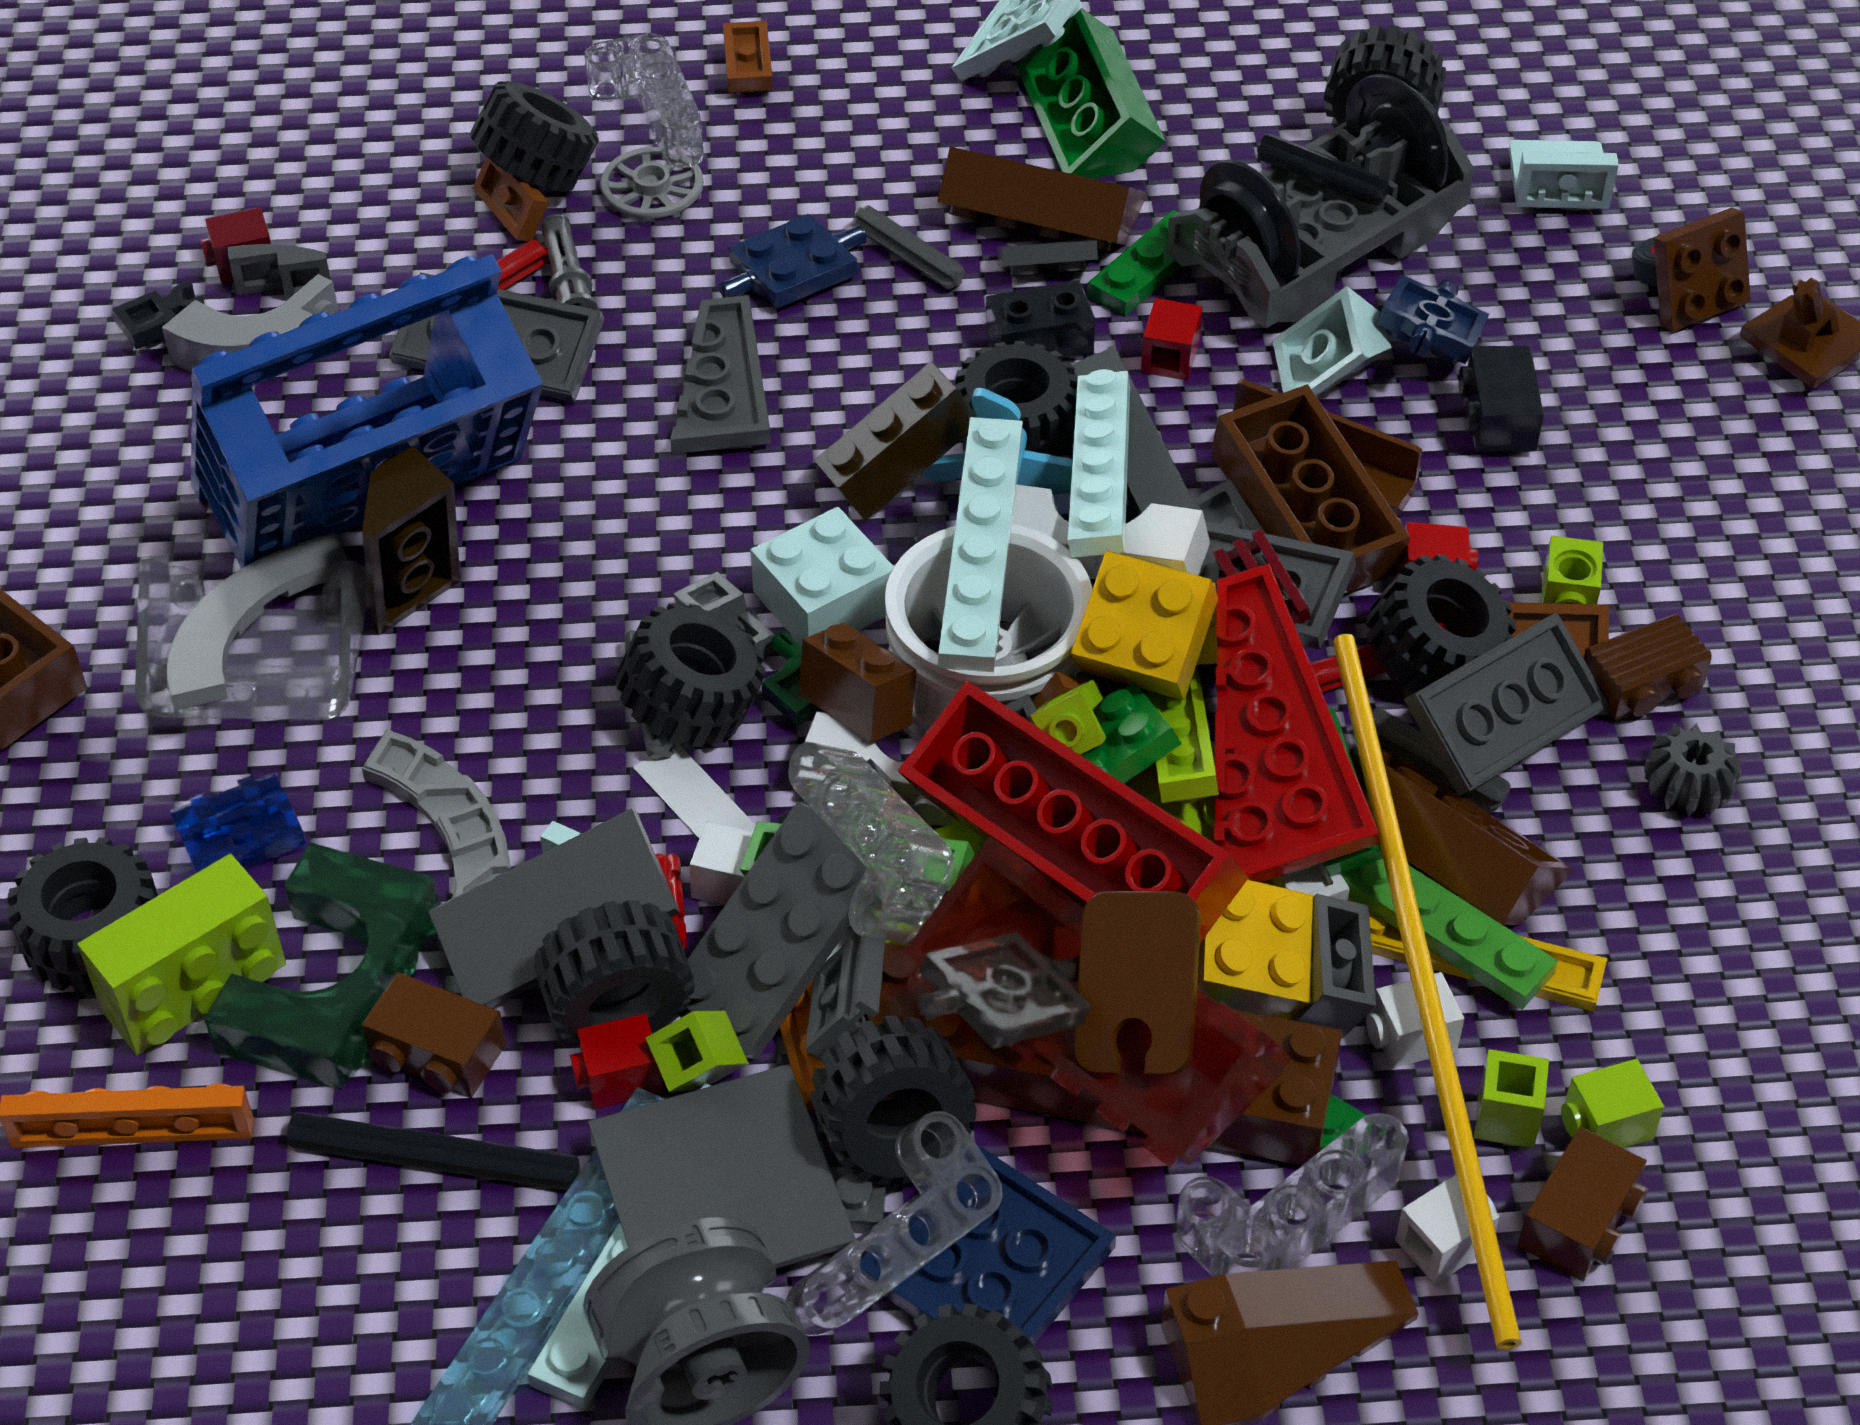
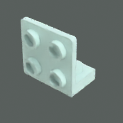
M1510 141L1509 156L1516 207L1610 208L1619 166L1617 153H1603L1602 144L1598 141Z

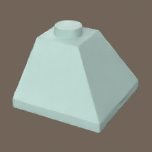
M1346 286L1273 339L1283 393L1308 384L1316 397L1353 376L1391 349L1388 333L1384 327L1376 324L1381 312Z

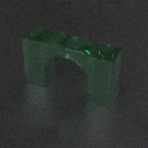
M310 842L284 884L293 919L341 932L358 939L367 947L363 960L342 981L315 991H291L231 973L205 1016L204 1021L215 1053L342 1090L352 1070L358 1071L367 1056L368 1044L366 1037H364L362 1023L397 972L412 976L418 962L420 947L427 935H433L436 932L429 910L442 903L438 901L434 877Z

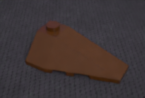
M1396 1260L1227 1273L1167 1288L1164 1294L1161 1328L1197 1425H1246L1261 1421L1279 1410L1281 1402L1306 1386L1308 1389H1311L1326 1379L1327 1372L1353 1355L1360 1357L1417 1320L1419 1313Z

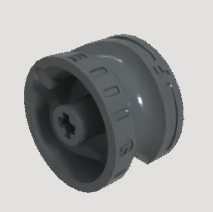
M710 1217L667 1227L637 1241L619 1253L602 1268L591 1282L585 1294L583 1308L585 1318L602 1359L629 1362L637 1368L625 1410V1415L630 1425H733L772 1403L793 1384L806 1366L810 1355V1342L792 1305L781 1297L762 1293L764 1287L776 1280V1268L760 1234L749 1223L735 1218Z

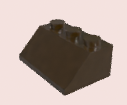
M931 361L815 458L814 462L866 521L967 436L970 417L977 418V415L958 389Z
M411 446L396 457L384 460L370 474L362 538L372 629L378 635H381L461 581L454 483L414 446Z

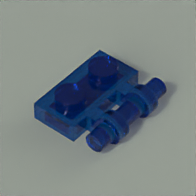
M276 773L256 780L253 775L236 781L238 785L236 787L208 797L205 792L189 797V804L169 810L195 874L230 853L244 868L306 845L302 827L286 792L282 790Z

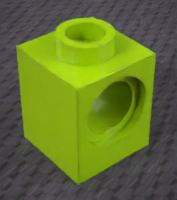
M1551 536L1543 570L1541 603L1597 604L1602 580L1603 542Z

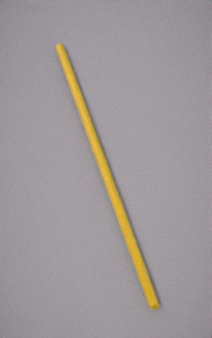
M1341 634L1333 640L1334 651L1370 806L1379 831L1380 849L1495 1344L1499 1350H1511L1522 1344L1355 639L1351 634Z

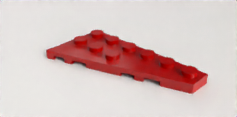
M1270 564L1261 565L1218 579L1215 772L1219 795H1216L1214 843L1234 858L1248 876V880L1259 883L1380 844L1379 831Z

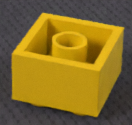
M1105 551L1071 651V655L1080 671L1128 685L1135 682L1139 688L1185 701L1218 601L1212 580Z
M1247 880L1199 945L1196 1002L1282 1019H1289L1311 1004L1313 895Z

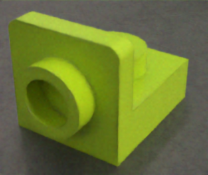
M1094 680L1088 681L1045 702L1030 715L1035 726L1079 755L1101 745L1106 740V736L1093 712V709L1103 700Z

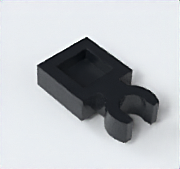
M184 282L173 287L169 295L161 297L154 290L112 308L115 323L137 350L163 339L162 327L194 300L205 303L202 296L195 297L191 282Z

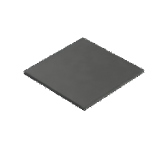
M790 1064L588 1121L628 1247L667 1227L710 1217L735 1218L745 1221L756 1228L776 1269L857 1245L854 1232Z

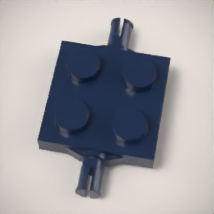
M810 214L793 218L785 224L763 233L752 235L746 240L728 247L730 263L741 274L719 282L720 293L723 298L736 297L749 291L766 297L778 309L858 275L857 258L848 250L865 244L867 242L866 233L859 224L836 234L827 231Z
M1401 274L1383 306L1376 324L1384 327L1390 336L1401 341H1409L1408 346L1413 354L1416 348L1420 347L1417 353L1418 356L1426 354L1430 349L1433 355L1449 362L1457 360L1466 364L1471 346H1475L1489 313L1475 308L1456 297L1459 290L1458 285L1453 281L1451 287H1448L1451 279L1441 281L1438 288Z

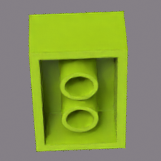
M231 853L77 943L102 1013L137 1056L154 1045L166 1042L175 1032L201 1016L215 1012L232 997L255 983L267 980L275 971L286 965L268 896Z

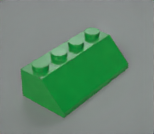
M1081 8L1074 16L1067 19L1063 25L1065 32L1056 42L1047 47L1039 44L1016 67L1062 172L1092 179L1134 172L1166 140L1114 31Z

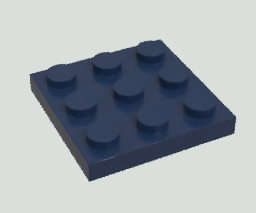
M968 1139L958 1150L959 1153L944 1165L856 1264V1278L914 1318L926 1313L933 1320L939 1317L938 1307L952 1304L958 1311H964L965 1303L979 1305L987 1313H990L991 1309L1004 1315L1013 1325L1015 1324L1035 1344L1115 1249L1116 1235ZM974 1358L999 1376L997 1367L992 1361L984 1358Z

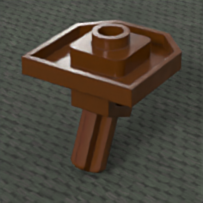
M1811 277L1807 281L1801 279L1795 281L1792 285L1794 295L1788 296L1744 324L1739 337L1814 389L1860 359V321L1826 297H1822L1820 283L1817 279Z

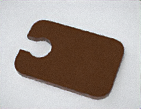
M1106 891L1096 894L1085 905L1082 919L1074 1050L1078 1063L1086 1070L1098 1074H1120L1121 1055L1117 1050L1116 1038L1121 1027L1133 1020L1145 1022L1152 1034L1151 1047L1145 1055V1074L1168 1076L1178 1074L1186 1069L1191 1062L1194 1051L1201 914L1196 901L1187 894L1177 891Z

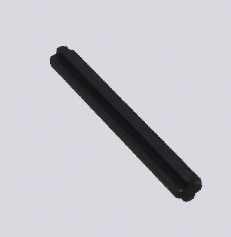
M300 1112L292 1115L287 1127L286 1137L288 1138V1144L292 1148L566 1191L573 1190L576 1187L580 1174L579 1158L576 1155Z

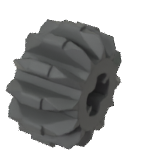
M1697 723L1689 732L1674 724L1667 735L1657 736L1656 740L1652 743L1649 756H1647L1644 766V779L1650 782V796L1665 797L1666 810L1674 806L1684 807L1688 818L1696 811V808L1711 816L1714 810L1718 808V805H1727L1729 800L1733 798L1736 784H1738L1742 772L1740 767L1741 761L1735 758V743L1720 742L1719 730L1706 734L1701 732Z

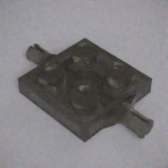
M1017 932L926 953L919 971L936 990L935 992L924 993L919 997L918 1006L921 1015H925V1019L931 1020L935 1017L951 1013L960 1014L993 1049L1083 1025L1091 1005L1071 985L1072 982L1079 980L1080 955L1060 961L1050 960L1036 951Z

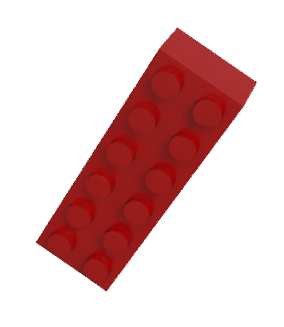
M967 680L897 770L927 800L1083 908H1085L1090 898L1106 891H1177L1185 893L1194 899L1200 908L1201 943L1249 879L1228 852Z

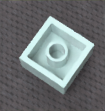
M835 507L750 549L753 592L801 646L803 638L826 630L829 626L844 622L859 631L885 618L886 585L894 566L839 507Z

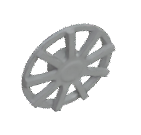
M645 147L626 152L608 164L600 179L601 193L604 200L609 204L610 210L614 213L619 211L625 215L638 217V222H646L647 218H660L669 215L673 218L679 217L680 211L701 199L704 184L703 173L699 165L691 157L680 151L664 147ZM650 154L668 155L670 159L663 165L651 162ZM637 156L642 157L643 164L639 165L634 171L623 164L628 159ZM681 161H684L691 167V170L688 172L670 176V173ZM612 171H615L632 180V182L609 181V176ZM695 180L692 189L673 186ZM632 191L631 193L619 199H617L611 193ZM667 195L678 196L683 199L673 203ZM643 198L641 208L629 205L635 202L636 200ZM655 199L658 200L664 206L660 208H650L652 201Z

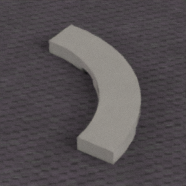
M336 532L290 545L252 562L220 582L198 602L179 627L171 644L167 661V681L174 711L228 698L225 684V670L229 658L228 649L234 637L238 638L250 624L264 613L265 604L281 594L288 598L318 584L350 575L348 559Z
M386 729L362 767L364 780L381 786L407 800L421 811L438 830L448 847L453 861L455 881L452 899L510 870L511 864L506 838L499 819L488 799L468 775H462L454 767L446 763L444 756L434 749L410 737ZM438 937V938H437V941H438L439 951L444 952V949H443L442 944H441V942H440V939H439V937Z

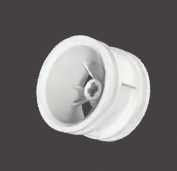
M1012 524L1000 621L1010 622L1012 625L1008 631L999 627L994 672L938 668V653L924 644L930 637L942 630L955 526L943 529L922 539L912 546L896 563L889 576L885 592L886 634L889 642L888 650L917 669L912 725L904 728V731L917 743L920 742L966 680L1002 704L1007 705L1029 694L1033 701L1055 672L1077 677V673L1081 672L1071 655V651L1092 592V585L1083 565L1077 558L1070 557V551L1064 545L1039 531ZM1049 643L1053 644L1050 649L1028 660L1025 655Z

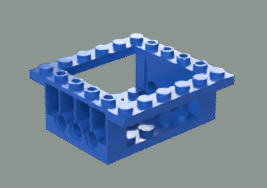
M493 253L476 259L475 256L461 258L452 263L447 268V271L429 278L425 274L411 277L404 281L397 290L379 296L377 293L364 295L353 301L348 309L329 315L327 312L314 314L302 321L298 328L279 334L277 331L264 333L253 339L248 347L229 354L228 351L214 352L204 357L198 363V366L192 368L191 486L199 502L205 499L208 500L241 568L290 545L335 532L340 534L362 525L371 472L377 469L384 460L396 457L411 446H414L454 483V487L521 460L543 382L497 295L502 271ZM435 315L424 376L412 382L407 377L395 379L386 384L379 395L366 400L362 395L352 396L336 406L337 411L320 418L316 413L306 414L290 424V430L275 435L252 389L253 385Z

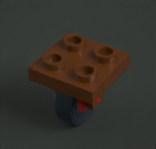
M1731 207L1687 225L1675 227L1666 233H1659L1658 236L1639 243L1632 250L1635 279L1643 284L1658 286L1661 327L1676 331L1751 301L1744 211Z

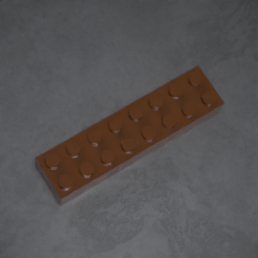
M885 943L879 1013L874 1018L865 1014V1021L872 1019L874 1025L883 1024L884 1016H898L901 1024H904L909 1017L921 1020L925 1029L932 1025L941 1033L944 1040L948 1041L973 1086L976 1096L975 1101L1312 1168L1318 1167L1324 1129L1337 1072L1342 1030L1196 1002L1194 1051L1191 1062L1186 1069L1178 1074L1169 1076L1145 1074V1055L1151 1047L1152 1034L1145 1022L1133 1020L1121 1027L1116 1038L1117 1050L1121 1055L1120 1074H1098L1083 1068L1075 1057L1074 1042L1078 979Z

